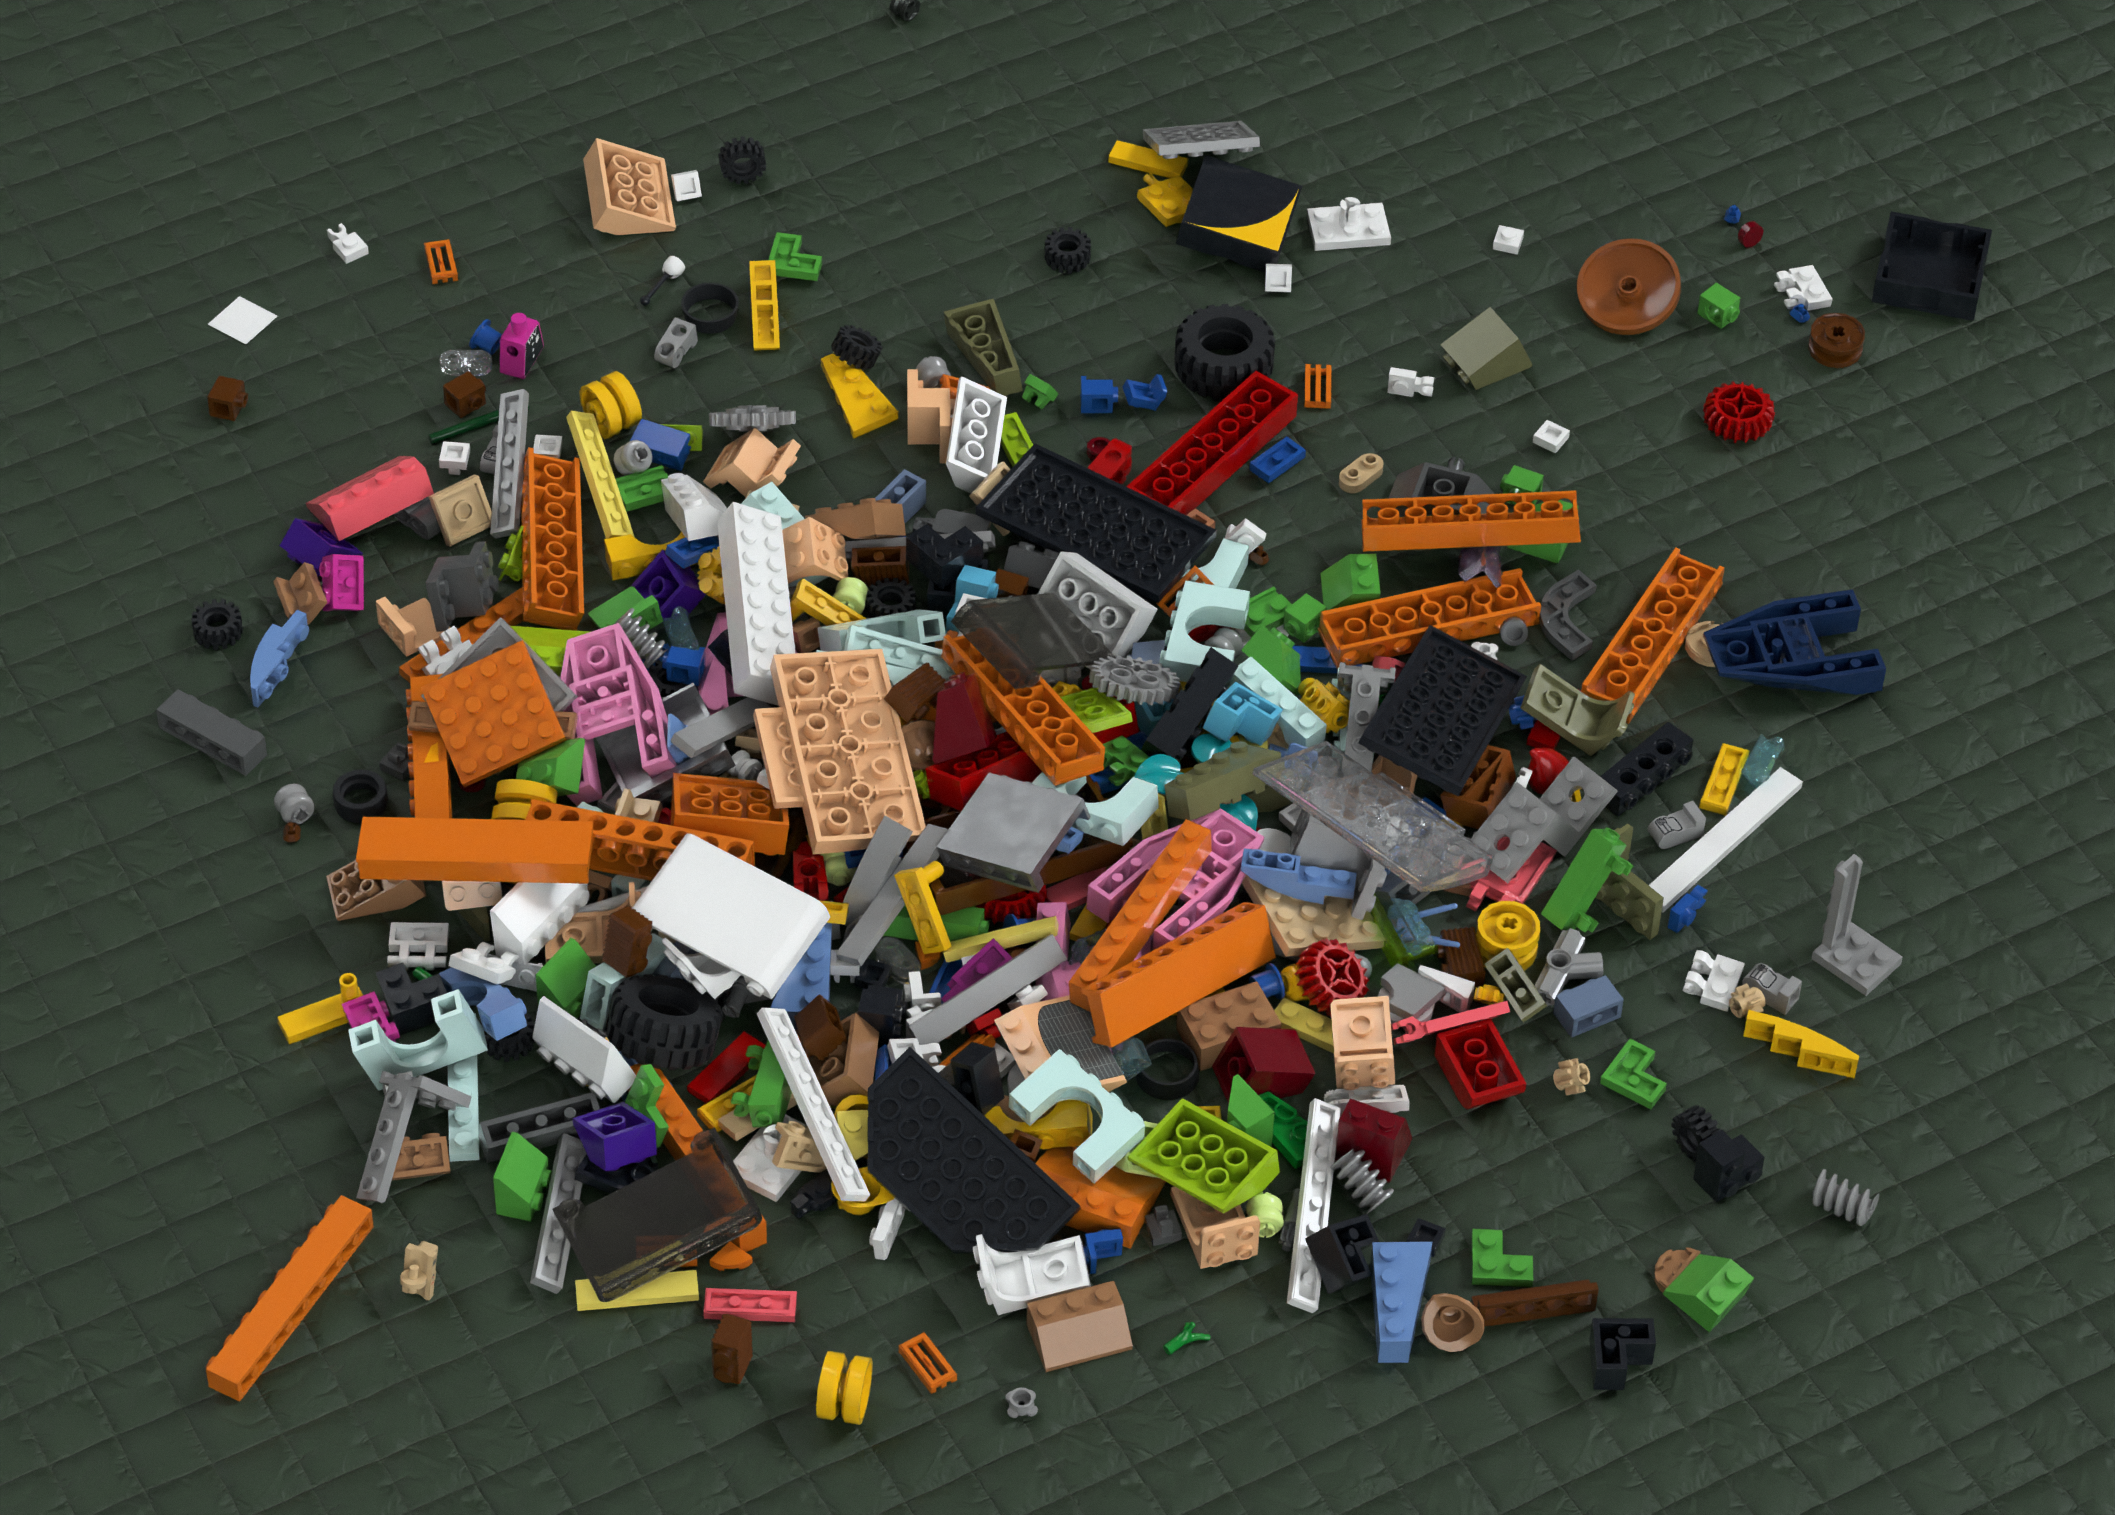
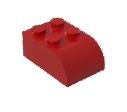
M1491 1018L1437 1034L1435 1057L1456 1097L1465 1109H1471L1524 1093L1526 1082Z

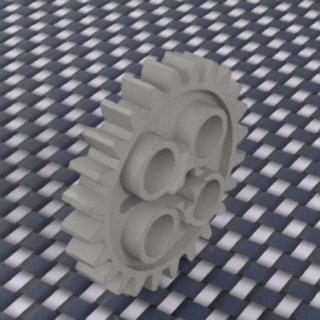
M766 405L738 406V408L726 409V412L709 413L710 426H726V430L748 432L755 427L758 431H767V429L779 428V425L796 424V411L779 410V407H766Z
M1116 655L1115 659L1107 656L1106 659L1099 658V661H1094L1093 665H1091L1089 682L1093 683V688H1099L1098 692H1107V697L1116 696L1118 701L1126 699L1128 703L1136 701L1139 705H1142L1143 702L1149 705H1153V702L1163 704V701L1171 702V699H1175L1176 695H1178L1180 678L1176 677L1177 673L1170 672V668H1162L1161 663L1153 664L1152 660L1142 661L1141 657L1132 659L1128 655L1127 658H1122L1119 655Z

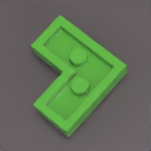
M777 232L769 260H775L776 276L817 281L822 266V256L799 253L802 245V235Z
M1632 1039L1627 1041L1603 1073L1600 1084L1649 1109L1654 1107L1666 1091L1667 1083L1644 1072L1653 1061L1655 1051Z
M647 1064L640 1066L625 1103L655 1122L656 1148H659L669 1128L655 1106L664 1088V1083L653 1066Z
M1472 1229V1285L1532 1287L1533 1256L1503 1254L1502 1230Z

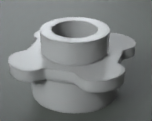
M1022 1387L1008 1392L1005 1397L1009 1403L1007 1414L1012 1418L1024 1415L1035 1416L1038 1412L1037 1406L1034 1405L1035 1392Z

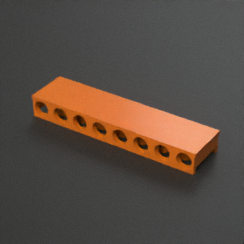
M528 447L524 458L521 500V526H524L522 530L523 621L563 630L577 631V627L584 615L580 458L574 457L573 462L535 454L534 448Z
M1576 490L1362 500L1363 552L1581 542ZM1566 498L1572 502L1573 506L1568 510H1563L1562 504L1558 501ZM1542 500L1544 503L1541 504V511L1536 512L1535 505L1531 502ZM1507 501L1516 502L1514 512L1508 513V507L1504 503ZM1487 502L1490 504L1486 508V514H1481V508L1477 505L1478 503ZM1459 503L1462 505L1459 509V515H1454V510L1450 507L1451 504ZM1427 504L1435 506L1432 509V516H1427L1426 509L1423 506ZM1401 505L1408 507L1405 510V517H1400L1399 511L1395 508ZM1371 507L1381 508L1378 511V518L1368 517V509Z
M1675 547L1582 683L1581 692L1596 700L1611 701L1622 697L1628 691H1632L1635 694L1632 702L1634 708L1626 720V723L1629 724L1684 643L1689 629L1696 625L1721 588L1725 567L1719 566L1718 569H1715L1681 555L1680 549Z
M1518 568L1321 611L1317 631L1338 669L1340 662L1353 666L1371 662L1375 656L1393 657L1412 653L1429 625L1460 641L1500 633V626L1503 621L1510 617L1522 619L1527 627L1540 624L1541 604L1540 602L1536 603L1522 577V569Z
M992 621L987 622V628L953 639L949 634L944 636L941 654L943 660L956 674L960 672H965L966 676L975 674L988 711L1055 786L1104 770L1105 746Z
M534 799L531 800V806L525 819L593 821L594 843L592 845L589 866L591 870L652 881L686 833L693 834L755 867L754 841Z
M363 817L356 863H358L360 879L588 884L591 850L594 843L593 821Z
M1243 902L1082 988V994L1088 997L1096 1034L1092 1037V1042L1112 1048L1275 959L1276 956L1265 905Z

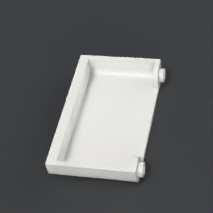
M686 833L632 907V909H636V912H640V915H644V918L653 921L652 929L658 930L744 976L748 984L746 987L751 993L759 997L764 995L770 999L775 996L830 918L827 908L814 897L690 833Z

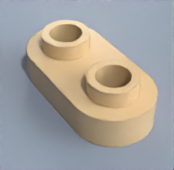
M1372 453L1361 455L1340 472L1339 487L1347 493L1361 492L1382 475L1384 464L1382 458Z

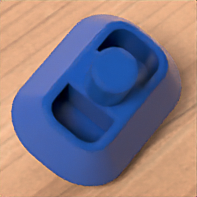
M1736 205L1730 206L1726 210L1724 220L1731 224L1738 223L1741 216L1739 208Z
M1803 304L1796 305L1790 311V315L1799 323L1810 319V315L1804 309Z

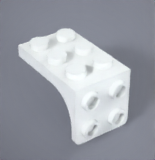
M666 937L661 941L667 948L663 951L666 957L674 965L676 964L683 977L690 984L692 983L702 995L707 992L716 999L741 976L701 953L684 954L680 952Z
M982 1234L976 1235L977 1246H973V1253L976 1263L980 1264V1270L977 1271L978 1280L981 1288H984L988 1305L993 1304L998 1315L1027 1308V1303L1091 1287L1080 1235L1045 1244L1039 1250L1017 1252L996 1251L986 1244Z

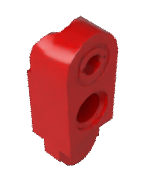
M1117 438L1112 439L1088 466V469L1119 484H1123L1126 481V476L1132 469V446Z
M808 841L801 842L796 852L793 851V887L817 900L828 901L829 890L824 858L821 854H813Z

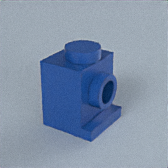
M1081 376V413H1113V402H1118V387H1113V380H1086V376Z
M671 646L670 652H665L662 668L666 669L667 681L683 684L694 683L695 686H699L706 667L705 647H699V650Z

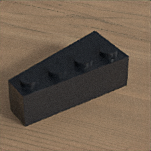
M1211 647L1200 667L1197 666L1184 687L1185 689L1180 690L1169 707L1170 710H1166L1146 739L1141 750L1149 757L1164 754L1175 758L1180 763L1188 751L1184 748L1188 741L1193 743L1202 732L1199 726L1203 720L1206 721L1214 702L1229 688L1228 685L1238 665Z

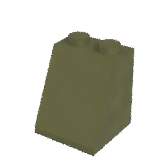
M1491 307L1440 344L1445 352L1442 357L1451 369L1456 367L1459 370L1456 373L1465 385L1470 383L1475 390L1533 366L1519 338Z

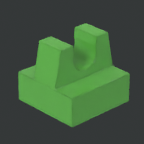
M1029 374L1024 382L1026 388L1022 398L1030 403L1034 396H1038L1035 405L1042 410L1049 401L1054 402L1059 393L1050 384Z

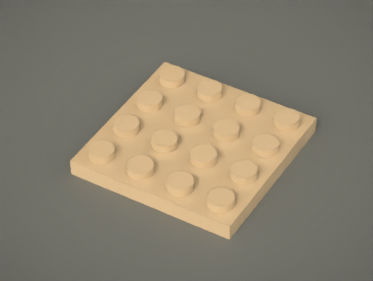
M1245 875L1242 881V885L1253 903L1265 905L1270 931L1286 957L1299 956L1310 944L1326 938L1329 941L1337 938L1339 944L1347 943L1348 950L1355 949V951L1379 949L1385 946L1387 939L1370 912L1366 911L1362 920L1351 916L1352 899L1325 896L1324 904H1318L1278 893Z

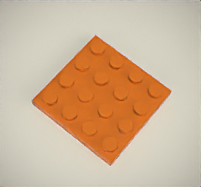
M523 640L420 687L464 788L567 740Z

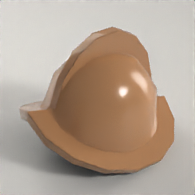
M920 719L911 721L901 727L911 768L913 770L922 769L925 771V768L934 764L935 722Z
M1443 1293L1433 1295L1425 1305L1421 1317L1422 1331L1427 1341L1436 1348L1448 1352L1463 1351L1480 1341L1484 1332V1319L1480 1311L1470 1301L1458 1295Z

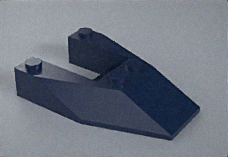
M1853 589L1773 601L1703 633L1717 673L1721 677L1768 687L1853 695L1882 691L1886 667L1878 649L1825 656L1817 638L1857 631L1861 608Z

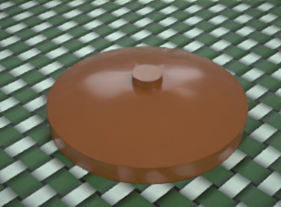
M1621 239L1610 242L1593 252L1583 264L1577 280L1579 303L1587 318L1605 331L1620 335L1644 333L1662 324L1675 310L1681 294L1679 269L1671 255L1652 242L1642 239Z

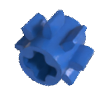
M1525 695L1515 697V704H1511L1509 707L1512 724H1520L1521 730L1534 727L1535 720H1537L1520 708Z

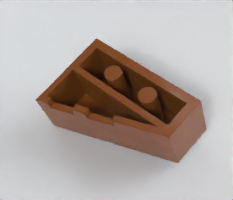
M1488 745L1460 795L1456 796L1453 793L1443 791L1440 796L1446 811V818L1476 829L1483 825L1511 790L1515 781L1516 773L1510 750Z

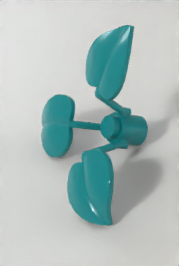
M1211 733L1202 734L1193 741L1191 752L1197 762L1203 763L1212 758L1213 754L1229 748L1232 742L1230 740L1227 742L1222 739L1220 740ZM1157 754L1146 759L1139 766L1134 777L1157 785L1158 793L1166 795L1164 785L1174 780L1177 775L1184 773L1180 772V764L1175 758L1164 754ZM1243 794L1241 795L1242 800L1239 802L1220 804L1222 810L1256 831L1258 810L1252 799Z

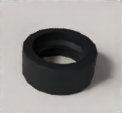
M353 770L340 776L333 786V801L336 812L344 820L352 823H362L363 817L381 816L387 808L388 801L387 788L383 778L369 770ZM357 789H368L377 794L375 798L362 804L351 803L344 799L346 794Z

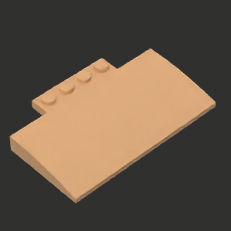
M868 649L773 655L770 671L779 707L755 709L753 717L774 809L802 807L813 854L867 849L884 816L913 831L907 842L916 841L926 825L899 715L884 700L892 687L883 650Z

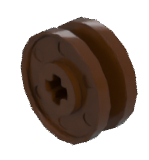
M1824 314L1818 317L1811 325L1808 350L1811 357L1822 365L1833 368L1849 367L1862 356L1865 330L1856 318L1847 314Z

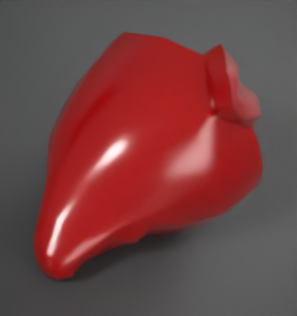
M1534 748L1530 750L1531 761L1528 769L1532 770V774L1529 779V785L1536 793L1544 794L1569 761L1552 748Z

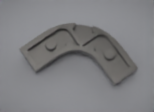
M1579 569L1549 588L1542 599L1539 617L1544 635L1571 661L1591 650L1593 641L1572 623L1568 615L1572 607L1596 593L1597 585Z

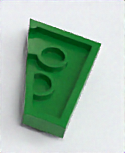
M1269 1091L1260 1094L1259 1096L1274 1111L1272 1143L1295 1169L1303 1166L1308 1121L1298 1116L1295 1108Z

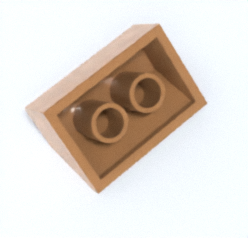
M856 1012L841 1021L846 1041H842V1045H838L837 1049H833V1053H829L825 1060H819L815 1055L810 1057L809 1060L830 1106H838L843 1099L850 1095L860 1094L868 1097V1087L873 1083L879 1032Z
M1114 1281L1027 1303V1327L1045 1372L1133 1349L1124 1304Z

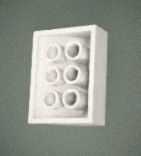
M1060 552L1028 612L1032 616L1051 622L1053 626L1050 632L1056 634L1058 641L1061 642L1065 649L1074 647L1080 653V662L1091 670V665H1093L1094 661H1099V658L1106 659L1107 656L1115 659L1116 655L1124 658L1133 648V643H1137L1144 635L1158 609L1078 553Z

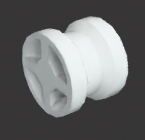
M745 750L737 751L732 756L736 766L727 770V772L731 776H737L738 779L755 781L762 768V764L757 759H751L749 753Z

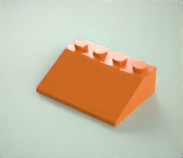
M673 773L672 826L754 841V852L763 853L768 856L776 854L785 855L789 830L788 808L774 809L771 792L768 788L754 780Z
M1067 1146L1048 1149L1035 1164L1081 1206V1209L1065 1225L1086 1233H1094L1103 1229H1121L1123 1246L1131 1249L1145 1222V1216L1149 1215L1165 1185V1181L1161 1178L1128 1173L1113 1166L1098 1181L1092 1183L1072 1165L1073 1151L1077 1147Z

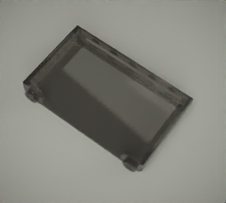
M1055 593L971 600L965 603L951 620L952 624L1015 689L1033 687L1040 680V674L1043 670L1093 665L1094 661H1099V658L1106 659L1107 656L1116 658Z
M715 1127L698 1133L690 1145L692 1153L587 1206H584L581 1200L567 1199L552 1209L594 1292L601 1302L613 1301L753 1230L761 1223L762 1215L759 1207Z

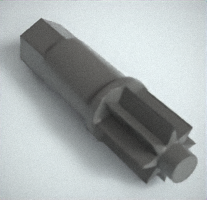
M1295 1189L1292 1193L1278 1244H1282L1284 1251H1290L1291 1247L1293 1248L1300 1189Z

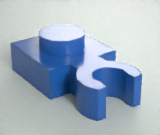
M1697 885L1690 894L1687 893L1670 910L1668 928L1678 933L1685 925L1689 926L1696 917L1695 910L1700 909L1705 904L1706 899L1703 896L1706 895L1708 890Z

